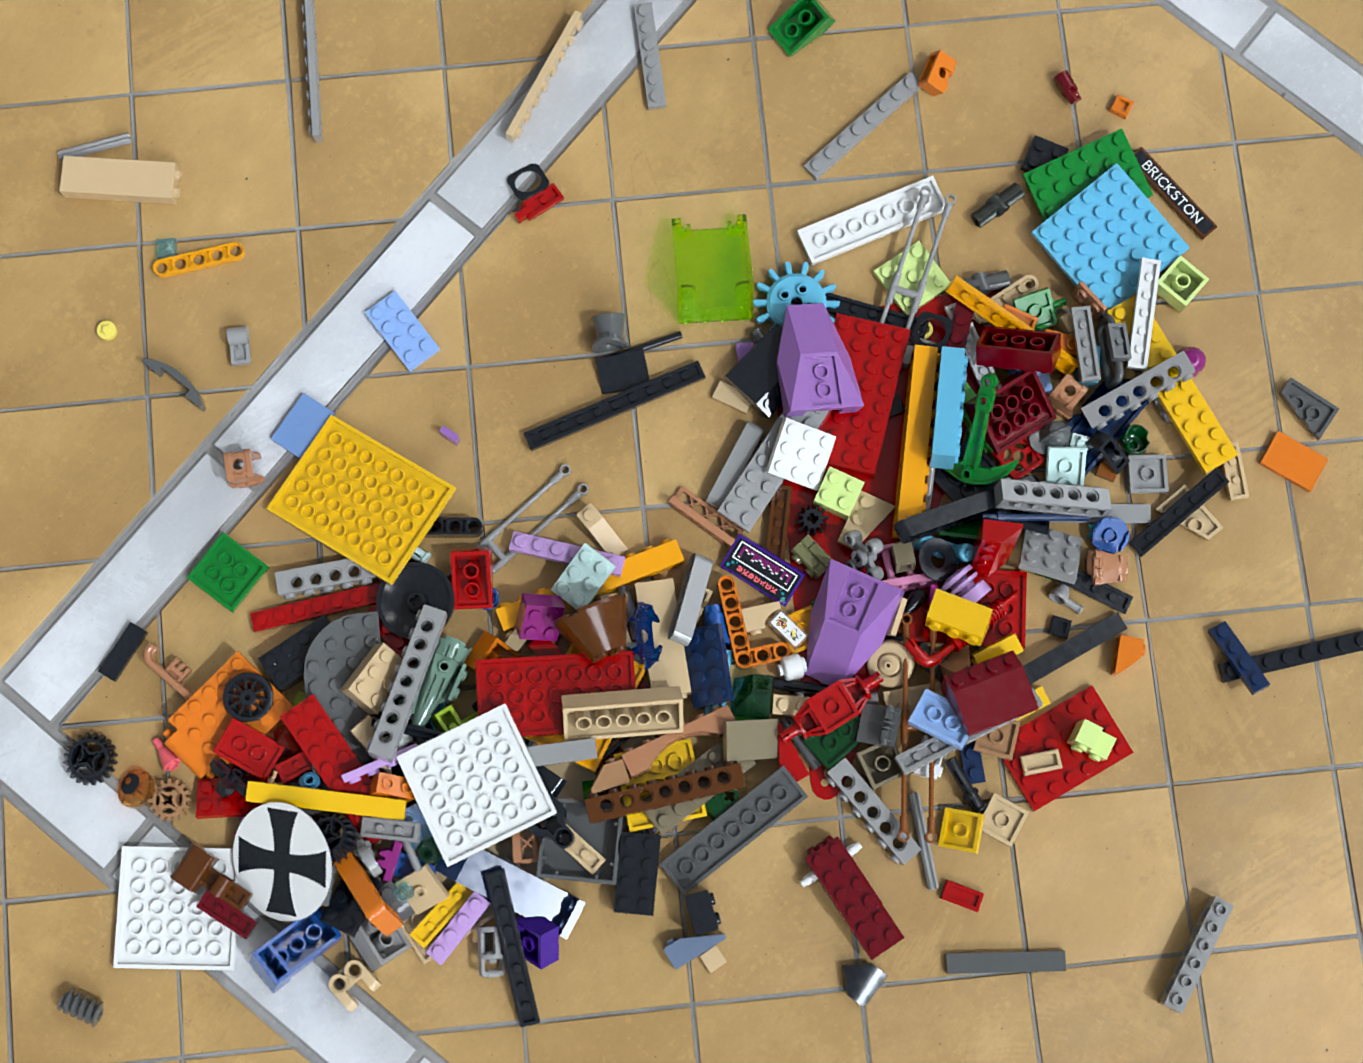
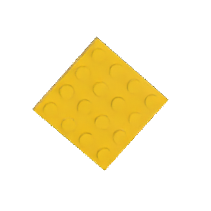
M691 738L676 741L668 746L653 762L649 772L633 780L629 777L630 782L620 786L621 791L627 790L626 786L638 784L639 787L647 785L646 781L658 779V782L665 781V777L678 774L694 762L695 757ZM623 752L614 754V758L616 757L617 761L621 760ZM643 791L639 797L641 800H644L650 793ZM629 796L622 797L624 806H629L632 802ZM705 804L683 821L706 817ZM644 812L626 816L629 832L655 827Z

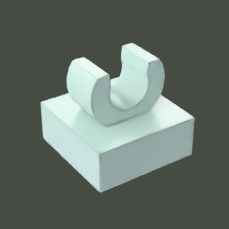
M1070 433L1068 447L1087 448L1085 443L1090 437Z

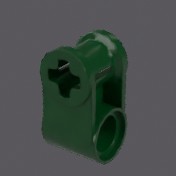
M737 790L733 791L735 793L733 796L734 801H726V794L721 793L705 804L706 813L713 821L738 801L739 795Z

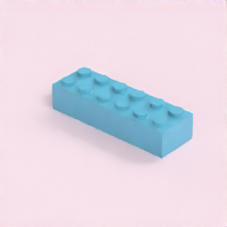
M942 346L930 468L953 470L954 463L958 464V457L960 455L959 444L962 433L961 423L964 411L963 403L965 399L964 389L967 377L966 367L968 364L965 348Z

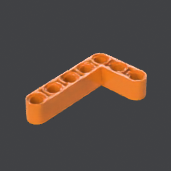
M729 575L722 576L718 581L717 587L736 667L746 670L778 663L783 659L776 653V649L779 647H783L786 650L785 656L788 657L790 655V647L784 642L750 649L735 581ZM729 581L732 587L725 590L721 587V583ZM732 599L735 601L736 606L728 608L725 602ZM732 618H737L740 621V625L732 627L729 621ZM736 637L744 639L742 646H737L734 643ZM764 651L767 653L768 658L765 661L759 660L757 657L758 652ZM742 655L747 656L749 663L741 665L738 662V658Z
M348 853V859L342 858L341 864L335 862L334 865L368 920L388 937L404 924L397 913L382 899L357 857L353 853Z

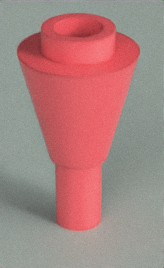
M159 737L155 738L152 742L158 750L163 770L174 771L179 767L181 760L164 746Z

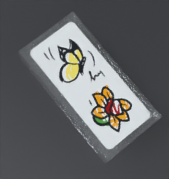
M782 609L768 622L794 650L809 637Z

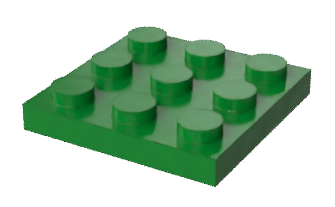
M223 532L187 576V579L234 613L270 567Z

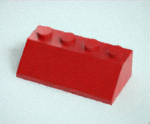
M983 519L973 544V559L969 562L973 568L969 571V574L977 572L978 575L976 577L989 576L1007 563L1022 531L1023 524Z

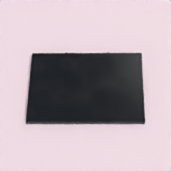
M643 349L595 359L603 394L630 389L650 380Z

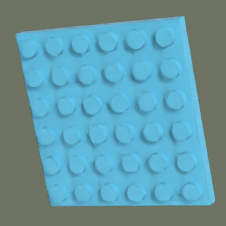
M1117 163L1031 232V235L1075 286L1080 281H1083L1107 307L1106 311L1126 301L1136 293L1142 257L1161 260V272L1190 248Z

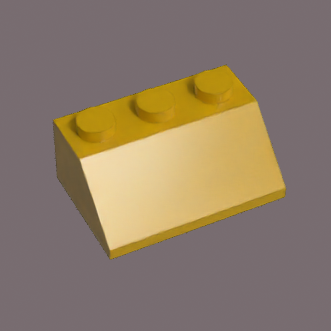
M936 588L926 617L925 626L933 631L946 633L952 638L965 640L970 645L981 646L989 628L993 609Z

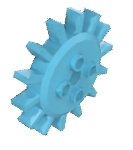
M785 262L784 271L786 275L781 278L773 269L768 270V276L774 282L773 285L769 287L764 283L758 282L756 287L760 292L767 294V299L753 300V307H765L767 312L756 318L757 324H763L770 320L773 326L778 323L783 327L786 306L792 305L791 300L794 298L800 299L802 304L823 303L825 308H839L840 301H827L825 296L826 293L835 291V283L822 288L819 282L823 279L825 271L820 270L814 278L807 276L808 262L803 263L800 274H793L790 262ZM803 287L806 291L802 293L799 291V288ZM786 293L788 294V297L783 298L781 294ZM830 316V318H831V320H832V322H833V324H834V323H835V318H833L832 316Z

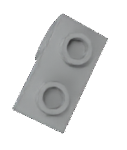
M248 326L227 328L231 365H251Z

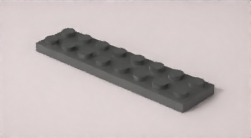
M783 765L663 860L660 865L682 894L685 895L808 798V795Z

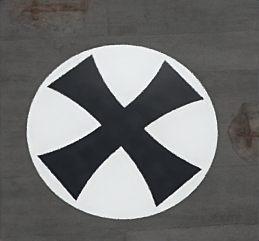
M281 802L260 805L247 814L237 830L233 845V863L239 885L253 894L249 901L259 911L273 919L288 922L310 916L325 900L332 878L331 855L320 828L305 812L295 806Z

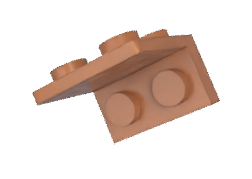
M1080 281L1071 293L1073 300L1078 305L1090 306L1092 319L1094 318L1095 321L1100 319L1107 309L1083 281Z

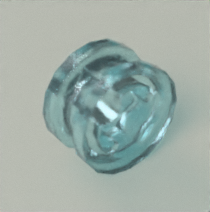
M403 882L394 889V895L398 901L406 903L409 899L413 898L414 890L408 883Z

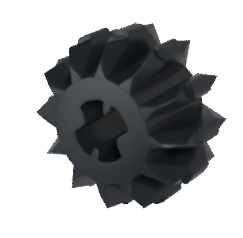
M808 504V510L802 507V513H797L796 515L800 519L796 521V525H802L799 528L800 532L806 529V536L812 531V535L815 537L817 535L816 530L822 534L824 532L823 528L828 526L824 522L828 520V516H822L825 513V509L818 511L819 505L812 509V505ZM810 516H811L814 520L816 519V521H815L814 524H812L811 521H808L809 518H810Z

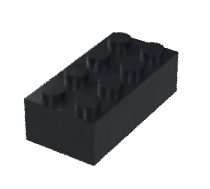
M325 615L258 658L280 692L284 693L304 680L303 669L307 651L317 634L331 623Z
M621 832L613 912L653 916L661 835Z

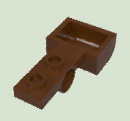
M192 842L169 877L194 893L202 885L214 896L226 901L237 910L243 911L253 894L215 869L214 866L219 858L197 843Z

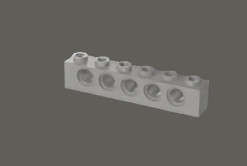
M1182 351L1082 407L1081 411L1092 430L1095 428L1100 430L1108 425L1107 421L1111 419L1116 421L1125 416V411L1129 409L1134 411L1142 406L1141 402L1147 399L1149 402L1159 397V392L1163 390L1168 392L1176 387L1175 383L1181 380L1183 383L1194 377L1192 374L1196 370L1186 353ZM1175 368L1178 370L1179 375L1171 378L1167 374L1168 370ZM1153 378H1159L1162 384L1159 387H1153L1150 381ZM1140 387L1144 390V395L1136 397L1133 394V390ZM1119 397H1124L1127 399V404L1120 407L1116 404V400ZM1101 407H1108L1110 409L1109 415L1101 416L1099 414Z
M1011 478L1000 479L994 486L996 508L1098 518L1105 517L1112 510L1109 489L1098 486H1073L1064 483L1052 484L1046 481L1032 482L1026 479L1012 480Z
M349 559L275 572L278 595L285 600L294 599L296 595L300 594L311 596L315 594V591L332 592L336 587L348 589L352 588L353 584L358 583L369 585L373 583V580L380 579ZM354 568H359V575L351 577V571ZM340 572V578L333 581L331 578L332 574ZM320 575V583L313 584V578ZM302 579V585L299 588H294V581Z
M843 758L825 773L828 776L826 778L827 782L833 788L836 786L839 789L841 799L845 803L849 801L853 806L852 812L858 818H863L866 822L864 824L866 829L871 834L874 832L878 836L877 842L882 848H888L891 852L889 856L896 864L905 865L922 850L911 836L907 842H902L901 848H894L893 840L899 832V821L846 758ZM844 776L851 779V785L848 788L844 787L841 783ZM856 792H861L864 795V800L861 803L856 802L854 799ZM869 807H873L877 811L874 818H870L867 815ZM882 822H886L889 825V831L886 834L880 831V824ZM902 832L900 838L905 840L906 834Z
M1209 896L1158 1003L1176 1013H1183L1234 905L1217 896Z

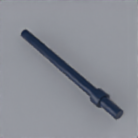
M995 511V513L980 514L981 521L983 519L997 521L1090 520V517L1055 513H1004V511Z

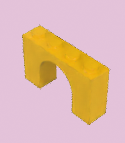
M1010 633L970 654L972 657L971 664L973 666L1014 650L1016 655L1024 650L1016 634ZM1041 685L1033 687L1043 703L1039 709L1051 704ZM1028 713V714H1026V715H1024V716H1022V717L1016 719L1015 721H1018V720L1024 718L1025 716H1027V715H1029V714H1031V713Z

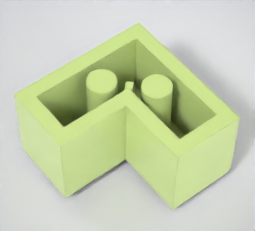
M1084 719L1076 723L1067 743L1072 745L1071 749L1079 753L1084 751L1089 754L1088 757L1099 762L1100 760H1107L1116 738L1104 733L1102 727Z

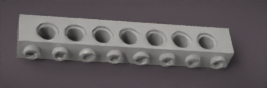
M425 604L422 610L419 609L415 619L417 621L416 627H412L410 630L409 639L411 640L409 645H405L402 657L404 658L402 663L396 667L395 675L397 676L395 682H391L389 685L388 694L390 695L388 700H384L380 711L383 712L380 720H376L373 728L375 731L374 737L369 739L366 746L370 757L389 763L394 761L447 620L446 611ZM424 625H431L432 629L425 632L422 630V627ZM418 643L426 645L422 650L415 648ZM411 661L419 663L415 668L408 667V664ZM404 679L412 681L407 687L401 685ZM398 697L405 699L401 705L394 704V701ZM390 716L398 718L394 724L387 722ZM382 735H390L391 738L388 742L383 743L380 741Z

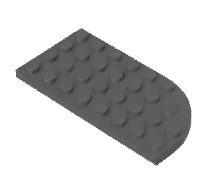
M378 611L350 614L328 624L312 641L305 657L303 669L305 699L312 694L317 697L363 766L374 760L349 730L369 714L340 691V689L375 644L381 643ZM379 712L378 714H374V715H370V716H371V717H372V716L381 717L383 712ZM312 765V772H313V774L316 773V774H318V776H320L319 773H318V772L316 771V769L314 768V766Z

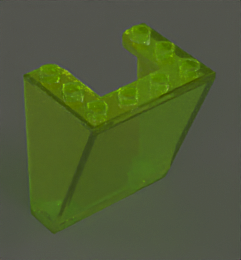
M738 214L735 225H731V221H727V228L691 230L690 224H687V228L682 227L681 218L671 219L678 324L753 320L754 280L746 214Z

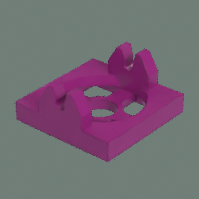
M393 840L391 849L383 848L378 850L383 858L376 857L375 860L381 868H384L382 879L390 882L392 880L403 845L401 841Z

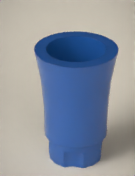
M712 604L705 606L703 610L704 626L722 623L725 646L731 645L722 605Z

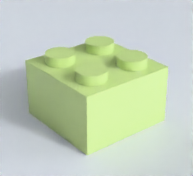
M1180 255L1159 279L1157 294L1178 312H1181L1208 282L1209 278Z
M829 467L812 505H819L820 509H825V511L847 521L865 482Z

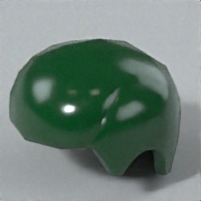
M1134 424L1129 426L1121 435L1123 450L1130 455L1144 453L1150 444V441L1147 439L1148 430L1142 425Z

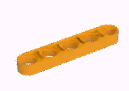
M231 242L159 259L154 262L153 271L158 277L167 278L239 261L245 256V250L240 243ZM234 247L241 249L240 254L237 256L231 255V250ZM215 252H222L221 259H213V254ZM197 256L204 257L202 264H195L194 259ZM179 260L186 262L182 269L176 268V263ZM161 264L167 265V270L164 273L157 271L158 266Z

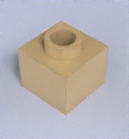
M516 628L514 631L510 630L505 637V644L518 654L529 641L528 639H519Z

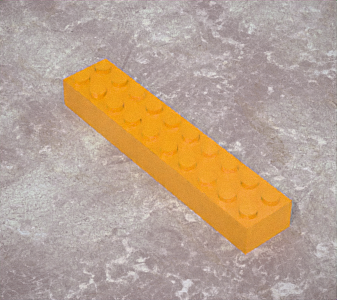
M915 345L912 351L908 372L893 525L902 519L925 512L926 502H923L924 495L927 494L928 483H925L926 476L929 475L930 469L927 461L931 455V446H928L933 436V427H930L932 420H934L935 409H932V406L937 397V390H934L939 376V372H936L937 365L940 363V354L937 353L938 347ZM893 528L892 538L899 539L897 533Z

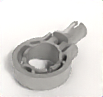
M357 830L355 833L358 838L354 840L357 846H354L353 854L359 857L363 864H366L375 878L383 873L374 858L375 854L371 850V842L365 841L360 837V833Z

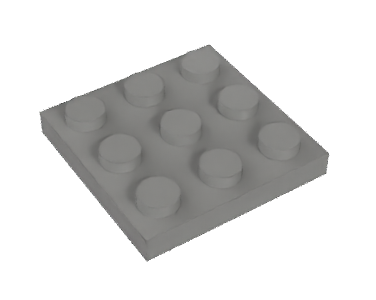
M1024 529L1018 568L1075 584L1082 538L1049 529L1047 535Z

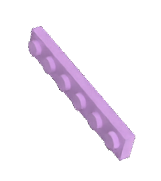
M516 531L513 532L509 545V551L566 565L570 564L581 549V546ZM598 551L617 566L611 575L621 577L626 560L625 557Z

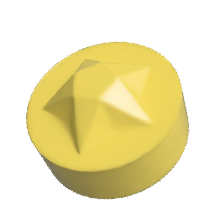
M103 321L97 327V334L105 341L113 340L118 332L117 327L110 321Z

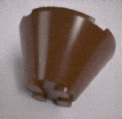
M624 593V597H621L620 594L580 607L577 609L578 612L570 615L567 613L553 622L554 627L586 658L591 660L592 664L603 660L608 654L609 657L620 654L621 651L626 649L628 595Z

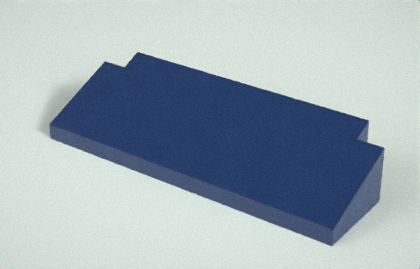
M1123 379L1117 388L1132 379ZM1103 381L1082 407L1112 390L1107 389ZM1140 387L1133 390V394L1136 397L1144 395ZM1119 397L1116 400V404L1123 407L1127 404V399ZM1148 399L1141 402L1142 406L1134 411H1131V409L1125 411V416L1116 421L1114 419L1107 421L1108 425L1098 431L1112 435L1116 441L1149 403ZM1106 406L1099 409L1101 416H1107L1110 413V409ZM1083 413L1073 415L1066 423L1067 426H1071V433L1090 438L1097 431V428L1092 430ZM1089 449L1086 455L1085 476L1099 461Z

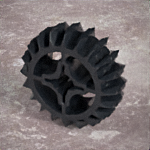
M87 732L85 733V738L82 735H78V741L71 740L74 746H67L66 749L70 750L69 754H63L64 757H68V760L64 761L63 764L69 765L65 771L68 773L72 772L70 778H76V783L83 781V785L86 786L89 783L94 786L97 781L103 783V776L109 779L110 774L108 771L115 772L112 764H118V761L113 760L114 757L118 756V753H112L116 746H110L112 743L111 739L105 740V735L99 736L96 732L91 736ZM97 743L103 750L94 752L92 748H89L88 744ZM81 750L82 756L77 760L78 753ZM90 755L94 756V759H91L93 760L92 763L88 762ZM105 757L104 764L101 768L100 761ZM88 766L90 770H93L94 774L85 775L79 768Z
M336 812L333 815L327 813L326 817L320 815L319 821L313 820L326 839L332 866H334L335 862L341 864L342 858L348 859L347 854L353 853L351 847L357 846L354 841L358 838L355 833L357 830L353 822L345 815H339ZM340 828H342V836H340Z

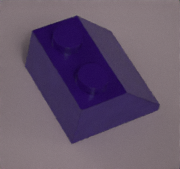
M517 917L526 960L540 970L558 961L559 926L546 918Z

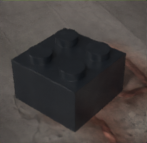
M704 890L684 896L695 936L719 929L718 925L721 924L719 913H714L712 905L716 904L713 893Z

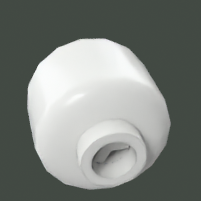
M792 654L788 657L784 656L780 660V664L777 665L779 676H783L787 681L802 678L804 673L807 672L806 661L799 654Z

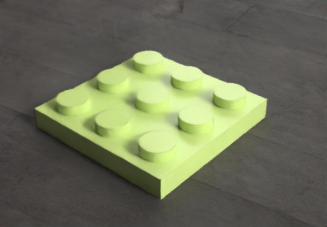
M920 241L909 247L898 286L913 291L917 290L930 255ZM903 252L873 272L887 292ZM934 260L926 279L927 284L918 309L943 293L950 284V281ZM895 293L893 301L903 314L910 315V308L914 298Z

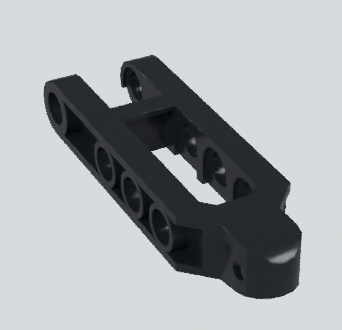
M547 789L557 811V820L548 828H542L536 823L528 827V829L537 838H551L560 848H569L575 842V835L566 825L567 810Z

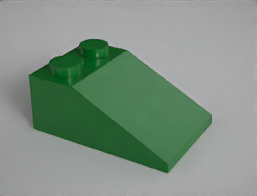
M797 0L767 30L791 57L824 34L836 20L819 0Z

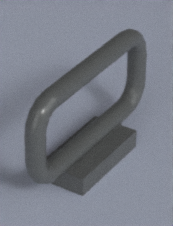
M1106 314L1097 324L1096 339L1098 346H1101L1100 361L1105 386L1109 390H1114L1123 380L1124 368L1122 361H1130L1132 355L1126 323H1115L1113 316ZM1104 327L1107 335L1111 361L1115 362L1116 376L1113 379V381L1111 379L1108 356L1104 340Z

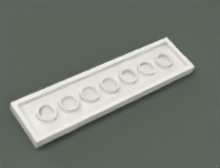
M934 176L797 230L798 237L811 265L911 226L917 211L916 207L920 198V189L923 186L931 188V195L927 198L918 222L942 213L945 200ZM927 190L922 191L924 195L929 194Z

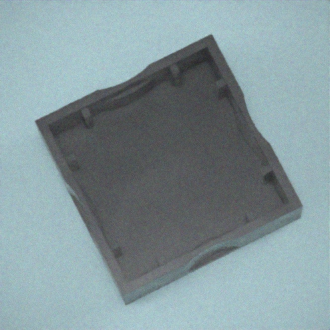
M556 798L567 810L566 824L605 858L606 861L592 875L565 849L557 846L551 838H542L536 877L616 885L623 817L590 825L585 801ZM602 802L600 807L604 811H609L612 808V803ZM555 814L542 820V828H548L555 822L557 815Z

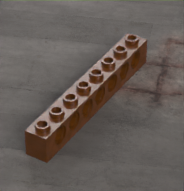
M735 761L723 763L724 767L708 766L704 768L703 772L697 773L696 770L685 772V776L677 777V774L665 777V781L658 782V779L646 781L647 785L640 787L638 784L626 786L627 790L619 791V788L607 791L608 794L602 796L599 793L590 794L588 799H585L589 823L591 825L745 788L746 784L741 764H735ZM719 773H725L728 776L726 783L718 781L717 775ZM701 777L706 778L709 781L708 787H700L698 779ZM681 782H686L689 784L690 789L688 792H681L678 785ZM665 786L670 789L668 797H662L659 794L661 787ZM643 791H647L651 795V799L647 802L642 801L639 797ZM629 796L632 801L629 806L621 805V797ZM604 800L612 803V808L609 811H604L600 807Z

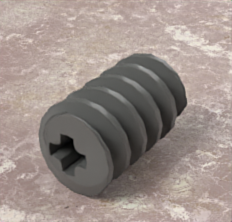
M75 988L66 992L60 999L57 1010L63 1009L64 1014L70 1012L71 1017L77 1016L79 1021L84 1019L86 1024L92 1022V1027H95L102 1017L104 1002L101 1001L98 1005H95L96 998L88 1002L89 995L87 994L82 999L81 991L74 995Z

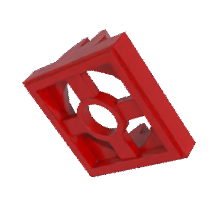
M1028 437L1018 442L1023 444V450L1017 449L1014 445L1009 448L1011 459L1007 462L1004 461L1005 451L999 455H996L994 451L991 453L996 459L997 465L1014 461L1013 455L1017 451L1023 453L1024 459L1018 462V464L1024 470H1012L1007 475L1012 480L1023 478L1045 462L1041 454L1034 451L1030 446ZM1027 454H1029L1032 457V462L1030 466L1026 462Z

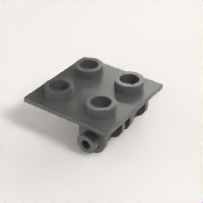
M866 703L862 709L856 742L895 748L902 709L894 708V706L890 705L880 706Z

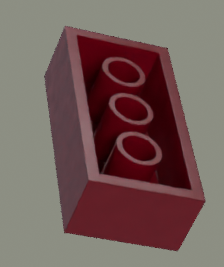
M985 326L976 345V365L1034 371L1043 374L1053 373L1061 353V333Z

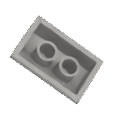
M365 917L355 937L349 936L372 973L412 947L401 928L386 937L367 917Z

